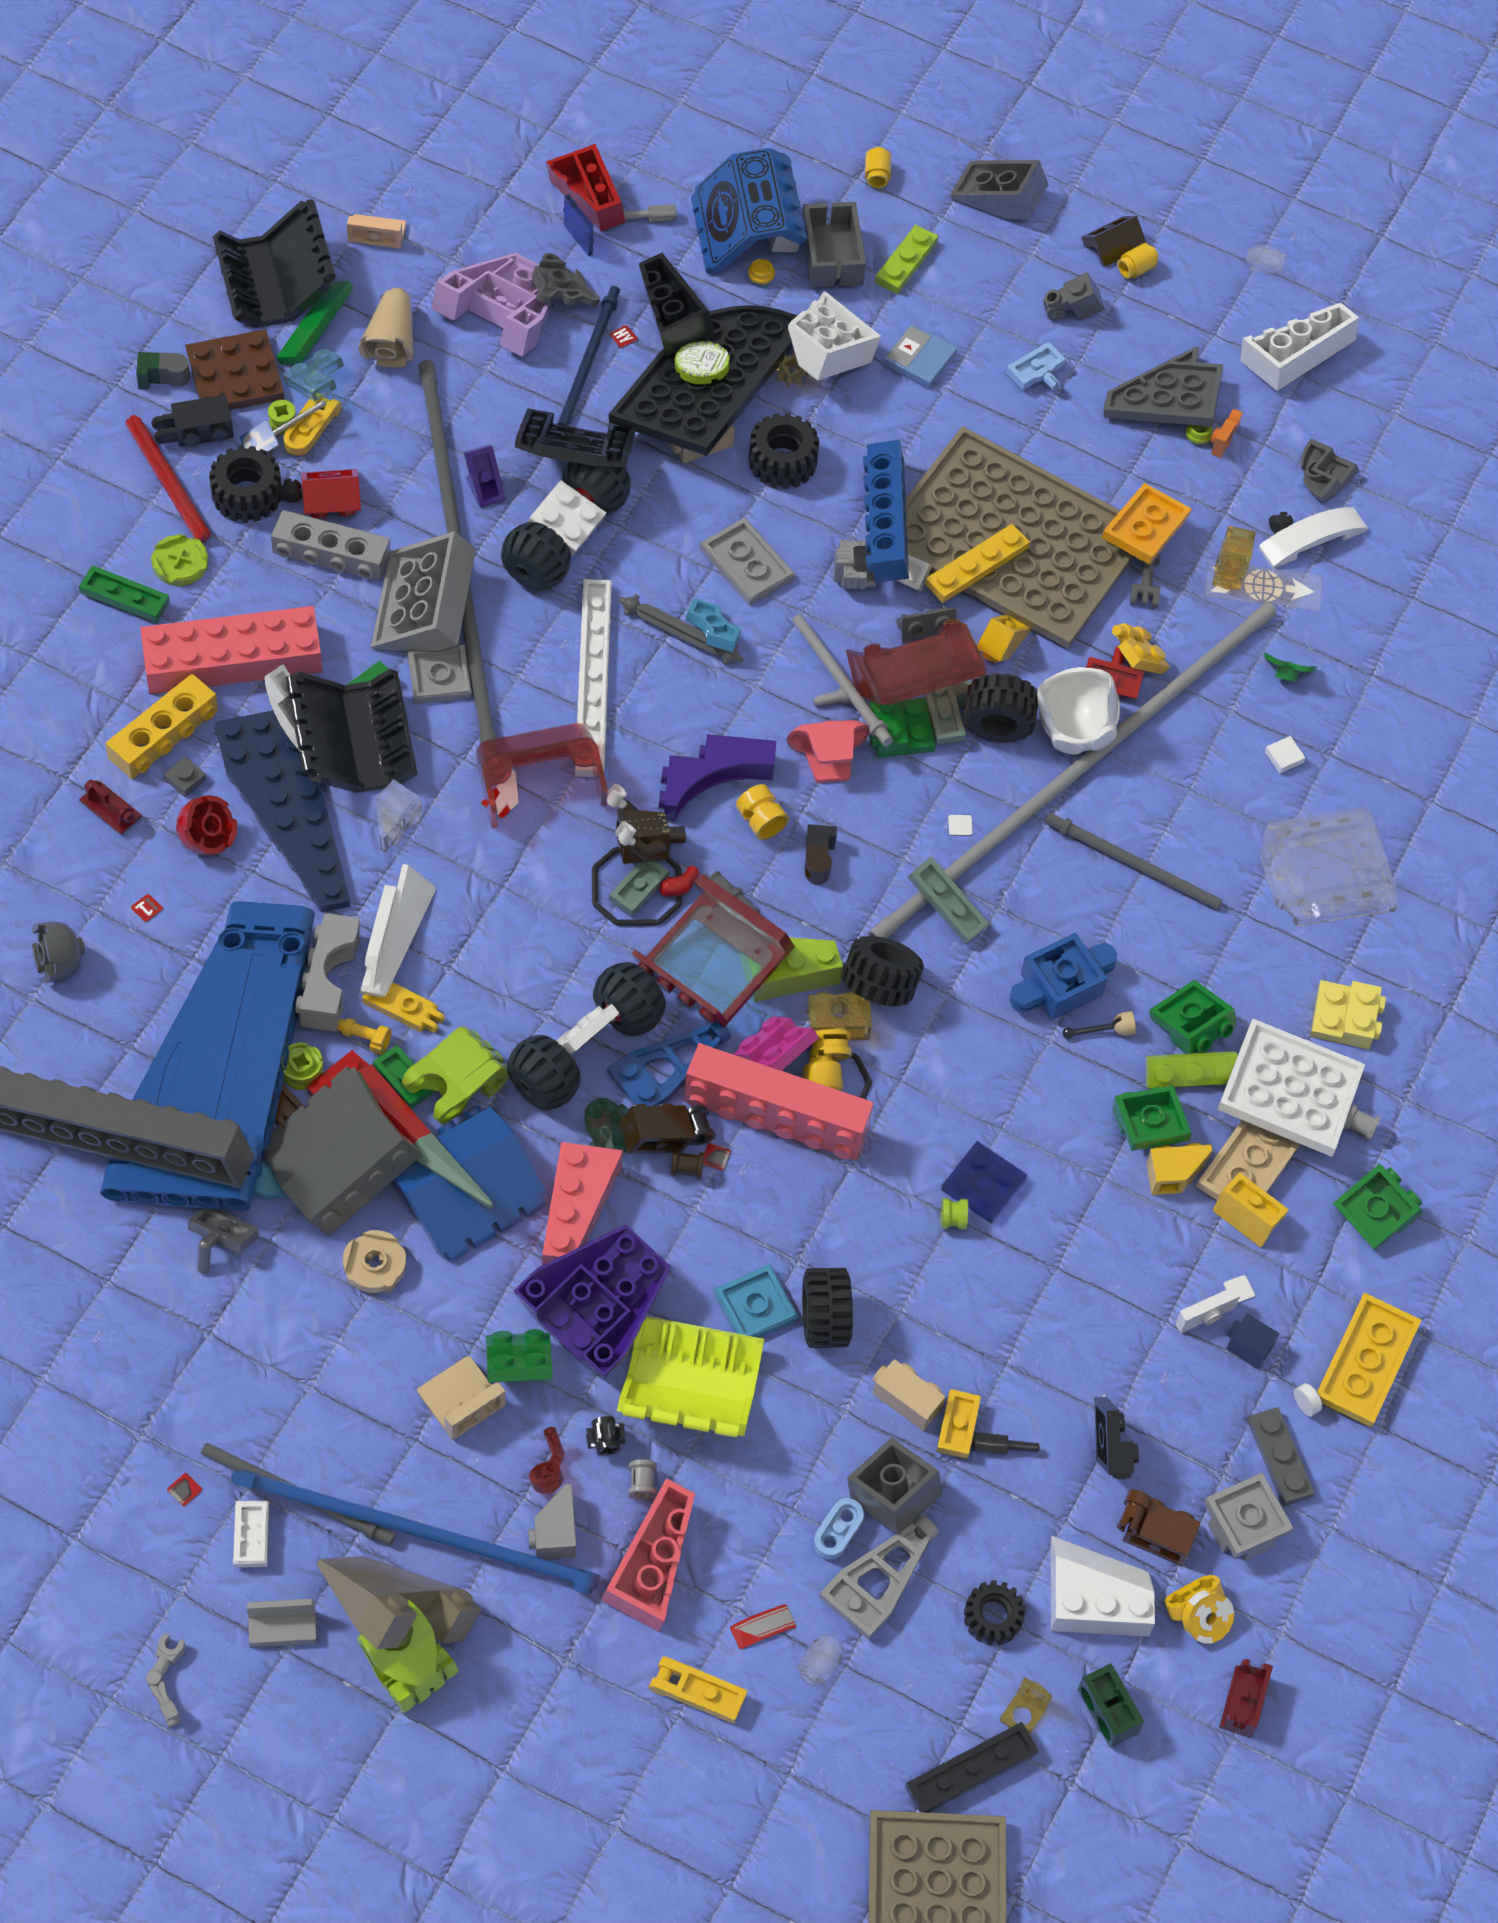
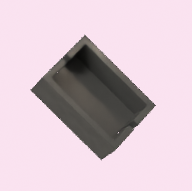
M856 202L832 203L830 225H826L827 203L803 204L802 216L807 234L804 249L810 288L834 287L835 282H839L840 286L864 285L866 260Z

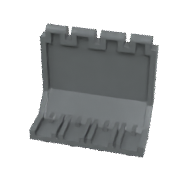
M348 1066L330 1080L332 1083L331 1087L326 1084L307 1100L309 1103L308 1107L302 1105L284 1121L285 1127L279 1125L272 1131L268 1150L263 1151L283 1191L304 1216L328 1237L422 1156L419 1148L400 1133L382 1112L362 1074L356 1068L350 1069Z

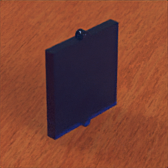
M567 194L564 196V226L589 257L593 255V243L595 242L593 238L594 225L573 198Z

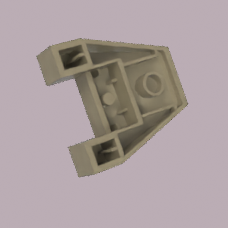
M364 1556L319 1559L317 1562L318 1568L355 1628L376 1649L397 1648L402 1643L417 1616L408 1606V1598L422 1611L432 1626L435 1636L442 1643L464 1641L482 1610L473 1601L472 1595L464 1589Z

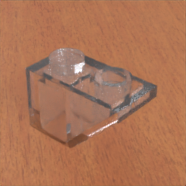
M394 779L375 798L380 850L386 853L392 845L396 846L402 840L404 832L411 825L415 826L423 814L421 797Z

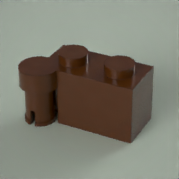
M1130 1489L1124 1500L1126 1507L1117 1524V1528L1124 1532L1129 1523L1122 1541L1183 1567L1201 1522L1195 1520L1194 1516L1188 1512L1174 1511L1165 1507L1161 1501L1151 1498V1496L1143 1491Z

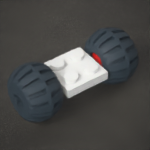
M568 461L563 471L562 481L558 482L530 516L527 523L517 526L506 536L502 545L501 560L508 574L519 584L534 591H545L559 584L569 570L571 555H575L605 516L613 514L625 504L631 485L627 469L625 467H597Z
M631 962L618 963L608 967L598 977L593 989V999L597 1008L579 1020L576 1026L570 1031L568 1030L557 1040L546 1035H536L516 1045L507 1062V1070L515 1088L526 1100L542 1110L556 1109L568 1103L576 1094L581 1082L579 1068L570 1054L579 1049L606 1024H611L614 1029L628 1036L644 1034L657 1026L664 1014L666 1000L658 983L655 982L654 978L645 969Z

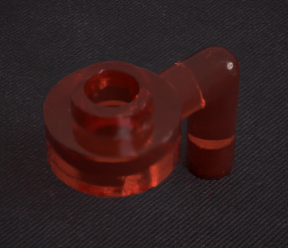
M548 1427L544 1430V1436L552 1455L547 1462L536 1465L529 1474L533 1489L542 1494L555 1492L564 1481L560 1465L565 1458V1452L555 1427Z

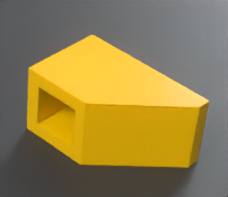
M1190 1143L1181 1147L1163 1145L1151 1148L1146 1161L1151 1194L1182 1193L1208 1163L1212 1146Z

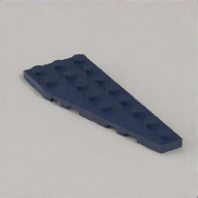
M274 711L214 722L228 779L236 786L241 798L252 809L255 818L277 850L281 851L291 870L297 874L303 887L320 912L350 907V899L321 784L311 781L309 775L302 772L300 751L283 730Z

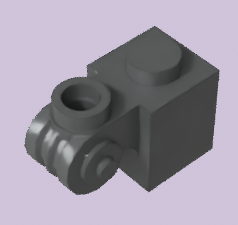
M1088 272L1063 283L1064 287L1059 290L1048 291L1043 299L1047 317L1053 321L1064 318L1067 310H1074L1080 320L1105 310L1099 288Z

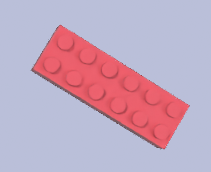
M314 606L140 627L149 694L169 692L191 674H194L207 687L265 680L266 675L282 664L290 675L298 671L307 674L323 673Z
M701 1043L698 1044L686 1073L684 1102L689 1103L691 1107L706 1106L708 1110L716 1112L724 1119H736L745 1122L751 1128L774 1132L783 1139H795L805 1143L806 1146L812 1149H824L833 1152L834 1155L841 1159L858 1160L869 1131L874 1102Z

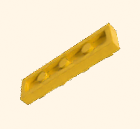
M1010 524L928 576L925 585L944 603L1029 549L1030 541L1013 524Z

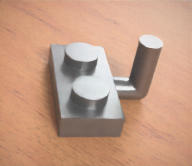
M200 1209L188 1220V1230L204 1237L198 1245L197 1271L202 1274L210 1271L211 1248L215 1244L241 1254L258 1239L259 1228L221 1210Z

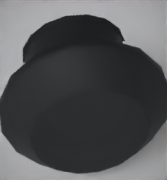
M291 478L286 479L284 486L281 487V498L289 503L300 501L303 496L300 491L301 483L297 479H294L293 482Z
M1282 511L1279 515H1272L1269 518L1270 529L1275 534L1293 524V518L1291 515L1287 516V512Z

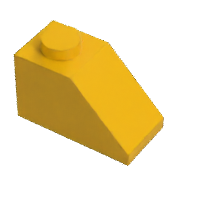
M1007 614L993 617L990 619L976 648L982 651V656L991 662L997 663V661L1008 660L1030 633L1031 628Z

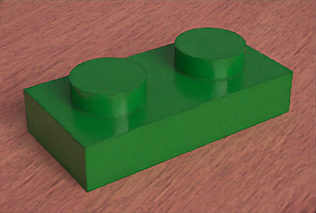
M396 1045L375 1059L373 1066L412 1109L433 1095L435 1091L421 1089L411 1093L402 1084V1079L414 1063Z

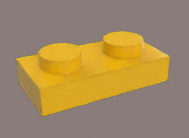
M950 1389L936 1452L968 1459L981 1396Z

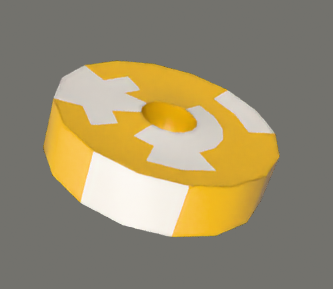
M1203 1590L1196 1593L1187 1602L1183 1610L1182 1622L1189 1636L1203 1644H1211L1221 1640L1230 1631L1235 1613L1232 1603L1223 1594L1215 1590ZM1211 1613L1209 1619L1206 1620L1207 1615Z

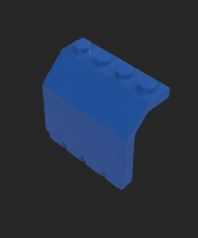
M477 1105L463 1113L465 1119L455 1124L452 1120L437 1128L439 1134L435 1137L492 1201L493 1209L487 1208L417 1161L412 1163L393 1180L407 1198L437 1254L441 1255L444 1253L449 1262L470 1251L465 1242L466 1239L476 1248L495 1237L496 1232L492 1227L493 1223H495L500 1232H503L522 1221V1216L518 1210L520 1207L525 1216L528 1217L546 1206L542 1194L546 1193L544 1186L514 1132L492 1107L481 1109Z

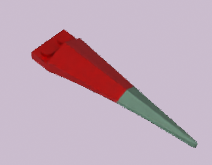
M353 1050L306 1086L307 1093L312 1097L326 1084L331 1087L332 1083L330 1080L346 1066L350 1069L356 1068L365 1079L382 1112L400 1133L419 1148L422 1156L416 1161L487 1208L493 1209L492 1201L374 1066L372 1064L369 1065Z

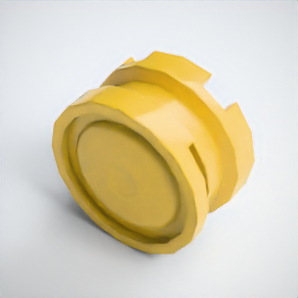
M843 1029L815 1031L819 1038L812 1043V1049L809 1051L810 1058L832 1056L834 1061H840L852 1057V1049L848 1047V1042L851 1040L850 1031Z

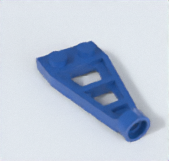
M714 1021L712 1024L709 1023L702 1028L635 1050L607 1067V1073L632 1105L646 1104V1106H659L668 1102L685 1084L686 1073L691 1063L690 1061L687 1064H683L675 1055L674 1050L686 1044H693L697 1048L699 1043L718 1049L722 1043L731 1038V1034L727 1026L723 1028ZM665 1058L675 1068V1071L664 1083L659 1084L645 1069V1065L651 1061Z

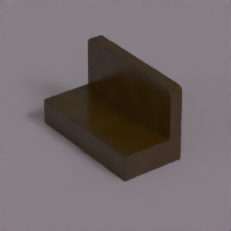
M1138 216L1120 217L1081 237L1084 247L1096 248L1102 266H1107L1121 259L1124 253L1146 243Z

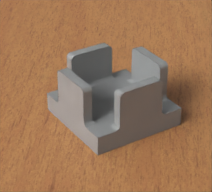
M1263 1473L1210 1495L1204 1500V1504L1211 1515L1208 1527L1221 1551L1225 1552L1230 1549L1234 1558L1243 1555L1244 1559L1248 1560L1272 1549L1278 1539L1291 1534L1294 1529Z

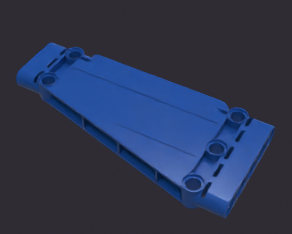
M242 901L233 902L230 905L225 929L220 933L211 954L132 1099L134 1101L143 1099L152 1105L164 1108L165 1106H173L181 1112L190 1114L199 1112L219 1121L229 1119L236 1122L240 1126L254 1154V1159L241 1188L109 1157L100 1191L104 1198L116 1202L227 1211H247L251 1208L256 1181L262 1174V1153L267 1151L270 1145L285 1077L282 1071L287 1068L290 1054L288 1046L292 1044L298 1014L295 1013L296 1001L298 996L303 995L302 979L304 972H306L305 966L308 963V945L315 918L313 910L300 905Z

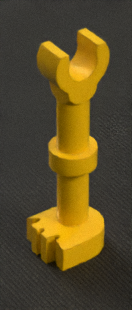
M340 1018L337 1029L342 1031L344 1036L352 1037L354 1035L370 1040V1051L378 1055H383L386 1052L392 1036V1029L381 1025L376 1030L357 1024L356 1020L351 1018L346 1020Z

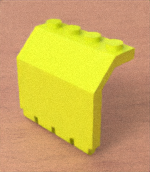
M647 1316L634 1341L629 1370L619 1397L617 1411L622 1412V1416L642 1420L648 1417L653 1422L677 1426V1423L683 1424V1428L709 1432L710 1429L715 1430V1434L737 1438L738 1435L745 1436L765 1339Z

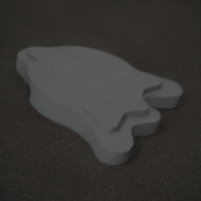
M553 253L543 255L539 266L536 265L532 273L533 283L538 288L536 295L538 301L548 304L555 298L569 306L579 302L591 307L598 306L600 301L599 295L586 285L585 279L578 269L575 270V273H572L564 268L566 262L562 261L557 255Z

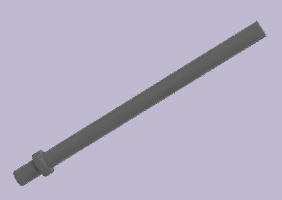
M1049 813L1045 823L1060 830L1059 833L1065 836L1068 834L1216 910L1219 909L1223 901L1222 899L1072 824L1073 820L1069 818L1064 820Z
M206 1443L201 1451L202 1455L235 1471L245 1469L259 1473L264 1477L292 1484L209 1443ZM303 1503L365 1533V1537L370 1540L375 1538L391 1546L396 1538V1533L380 1525Z

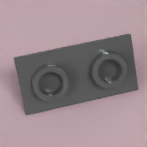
M942 606L941 609L926 611L922 614H902L901 618L896 619L897 627L901 629L902 643L956 633V608Z

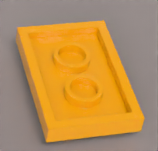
M1143 483L1104 529L1102 539L1150 565L1189 518L1192 508Z

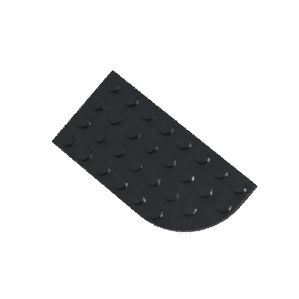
M752 305L732 306L710 311L715 335L704 341L718 344L727 350L730 357L729 372L724 378L720 380L718 378L713 379L709 384H693L685 381L680 377V373L676 372V354L666 358L664 349H662L609 413V423L707 456L793 348L788 326L798 315L776 308Z

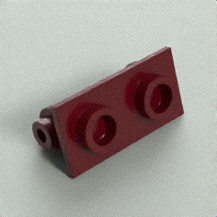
M90 779L85 783L86 794L79 801L120 835L142 817L138 811L101 781Z

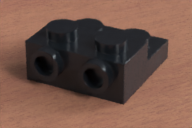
M1094 1397L1096 1461L1113 1478H1130L1132 1473H1134V1463L1139 1462L1137 1443L1133 1444L1131 1437L1124 1432L1125 1419L1123 1412L1119 1413L1117 1406L1107 1397Z

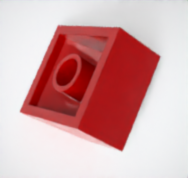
M357 469L301 473L305 514H310L312 518H324L330 512H339V516H351L356 514L355 511L361 510Z

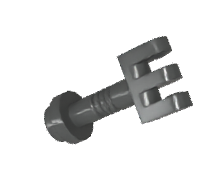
M1159 554L1150 565L1138 559V562L1143 565L1141 585L1132 584L1130 604L1135 605L1137 595H1141V606H1147L1148 597H1153L1152 607L1158 608L1161 587L1152 586L1154 566L1160 564L1161 556Z

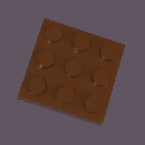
M266 329L185 345L199 399L226 394L229 410L285 399Z

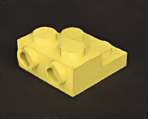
M1320 980L1310 1037L1369 1050L1373 1039L1378 1040L1381 1033L1382 1022L1377 1021L1378 1013L1383 1014L1386 997L1381 996L1382 987L1352 981L1350 986Z

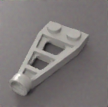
M920 1515L899 1535H894L843 1568L821 1591L819 1598L865 1638L870 1640L890 1618L926 1547L939 1534L938 1528L927 1517ZM898 1546L910 1554V1559L900 1572L894 1570L883 1560L888 1553ZM873 1569H879L890 1579V1585L884 1596L880 1599H875L858 1585L859 1578Z

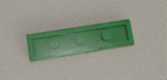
M349 281L331 282L332 287L315 301L276 358L280 364H301L352 292L353 286Z

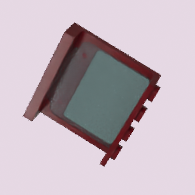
M701 874L694 882L701 892L698 899L646 957L636 949L631 954L637 961V965L658 979L656 982L664 991L670 994L673 990L678 994L677 998L686 1007L691 1009L695 1006L699 1009V1015L708 1023L712 1024L715 1021L725 1028L795 946L785 931Z

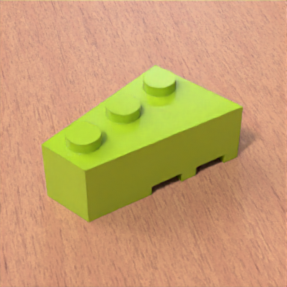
M789 937L795 948L752 996L753 1001L758 1002L841 984L843 964L836 942L833 940ZM738 950L749 984L762 967Z

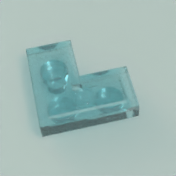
M325 348L324 350L317 351L304 362L294 365L291 370L282 375L285 384L315 402L337 388L334 379L328 375L343 367L344 364L341 356Z

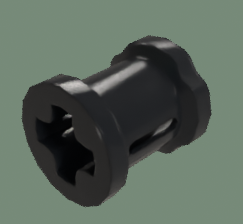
M700 1105L688 1108L687 1111L695 1134V1139L690 1145L700 1146L715 1139V1131L710 1129L707 1119L709 1114L708 1108Z

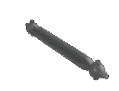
M637 594L634 597L619 598L618 601L623 605L626 616L636 613L641 620L713 656H722V663L726 666L728 663L743 662L744 659L737 650L738 645H736L733 653L707 645L706 636L703 631L649 604H640L638 600L640 597Z

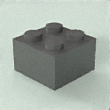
M892 1437L847 1477L850 1498L859 1502L865 1512L897 1535L942 1495L939 1470Z

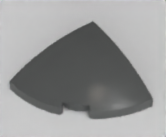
M1310 439L1301 457L1300 467L1304 470V484L1313 496L1323 502L1342 490L1359 472L1357 464L1335 455L1333 448L1314 439Z

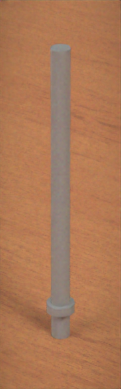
M801 614L796 615L792 620L869 725V732L873 737H877L883 746H889L893 742V738L887 732V725L883 720H879L804 617Z

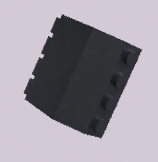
M314 200L300 201L262 236L238 239L221 230L213 236L232 315L239 323L259 328L292 322L332 287L331 282L336 278L330 260V253L324 239V232Z
M388 669L371 681L343 685L300 671L285 677L288 696L292 698L290 700L293 723L297 724L294 728L298 749L301 750L299 755L302 772L309 775L311 781L360 793L398 787L418 774L398 671Z

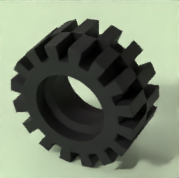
M991 1580L990 1585H987L986 1582L981 1583L978 1589L975 1587L972 1590L964 1609L965 1626L969 1625L968 1632L971 1636L975 1633L977 1635L976 1640L979 1642L982 1639L987 1640L986 1645L992 1646L993 1641H997L998 1645H1003L1006 1639L1010 1642L1014 1635H1017L1020 1631L1025 1617V1605L1022 1606V1596L1017 1597V1589L1012 1587L1009 1590L1007 1588L1008 1583L1002 1582L1001 1586L997 1585V1580ZM990 1602L1000 1603L1006 1609L1007 1618L999 1624L989 1623L983 1617V1606Z

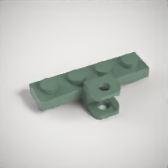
M940 640L912 644V653L923 695L926 699L936 744L942 745L965 741L966 733L959 709L965 708L966 698L963 696H967L969 684L974 679H979L977 670L963 668L951 670L949 674ZM965 678H970L972 681H962V680L965 679Z

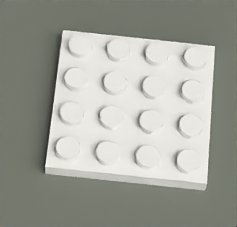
M1252 1019L1217 1110L1332 1157L1340 1139L1365 1064Z

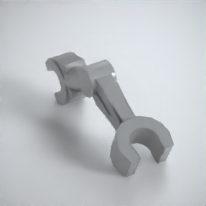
M164 1633L158 1642L157 1661L153 1669H150L146 1675V1681L152 1694L160 1704V1710L168 1727L171 1728L181 1723L173 1701H170L163 1680L169 1665L173 1666L184 1655L186 1644L184 1640L180 1639L176 1648L168 1649L167 1645L171 1639L169 1634Z

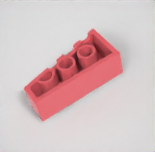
M561 1142L542 1253V1266L588 1243L594 1225L596 1226L606 1199H608L613 1183L622 1168L623 1150Z
M667 1478L601 1599L606 1604L658 1632L665 1622L677 1565L695 1493Z

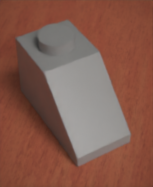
M565 1484L534 1517V1529H528L529 1549H536L537 1557L543 1559L576 1557L572 1484Z

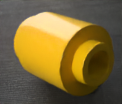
M874 147L865 154V179L868 185L873 188H883L891 179V153L882 147Z
M1143 243L1121 256V259L1117 262L1118 269L1124 278H1136L1157 266L1158 253L1153 246Z

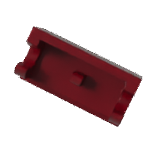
M1244 1659L1239 1666H1235L1219 1728L1248 1738L1252 1737L1260 1719L1273 1669L1272 1665L1264 1663L1260 1668L1250 1666L1249 1659Z

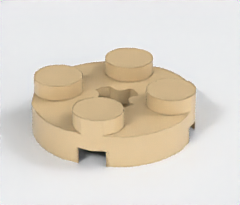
M370 1230L364 1232L363 1236L355 1240L353 1238L347 1244L343 1253V1269L347 1281L350 1285L368 1293L392 1291L402 1279L406 1270V1253L404 1248L398 1243V1239L392 1234L380 1230ZM373 1256H379V1261L382 1264L377 1267H370L366 1260H372Z

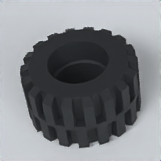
M779 413L773 414L772 418L766 416L763 418V422H758L755 425V430L751 432L748 458L750 469H753L754 476L756 478L761 477L760 481L766 484L769 482L771 487L777 488L778 485L782 486V489H789V485H793L795 488L800 486L801 481L806 483L809 480V476H813L815 473L819 451L818 432L815 428H811V423L808 420L803 422L802 417L798 415L792 417L791 413H785V416H780ZM786 448L792 450L793 452L779 453L774 449Z
M237 446V450L230 448L226 450L225 455L220 454L217 457V462L213 461L211 471L209 472L212 501H214L215 508L220 510L224 517L230 515V520L237 521L242 519V523H248V520L254 519V522L260 521L262 516L267 518L271 515L270 510L275 511L278 508V502H281L282 499L281 474L278 463H275V458L272 455L267 456V451L263 449L257 451L254 446H249V449L244 448V446ZM245 481L256 483L250 487L236 486V484Z
M1004 673L982 675L980 679H974L967 688L963 718L965 727H968L971 733L977 734V737L992 742L1006 743L1026 739L1028 735L1033 733L1036 726L1038 710L1037 689L1035 686H1031V683L1027 680H1022L1021 677Z
M862 936L853 941L841 978L846 987L851 989L853 993L868 1001L885 1006H902L912 1001L924 969V964L917 953L897 941L884 937Z
M845 1267L808 1268L805 1271L802 1283V1314L804 1337L809 1348L848 1347L851 1342L853 1332L852 1287L850 1275Z

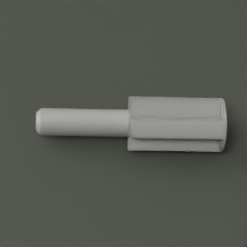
M675 204L648 206V210L626 211L624 216L625 220L648 218L649 222L672 221L677 218V209Z

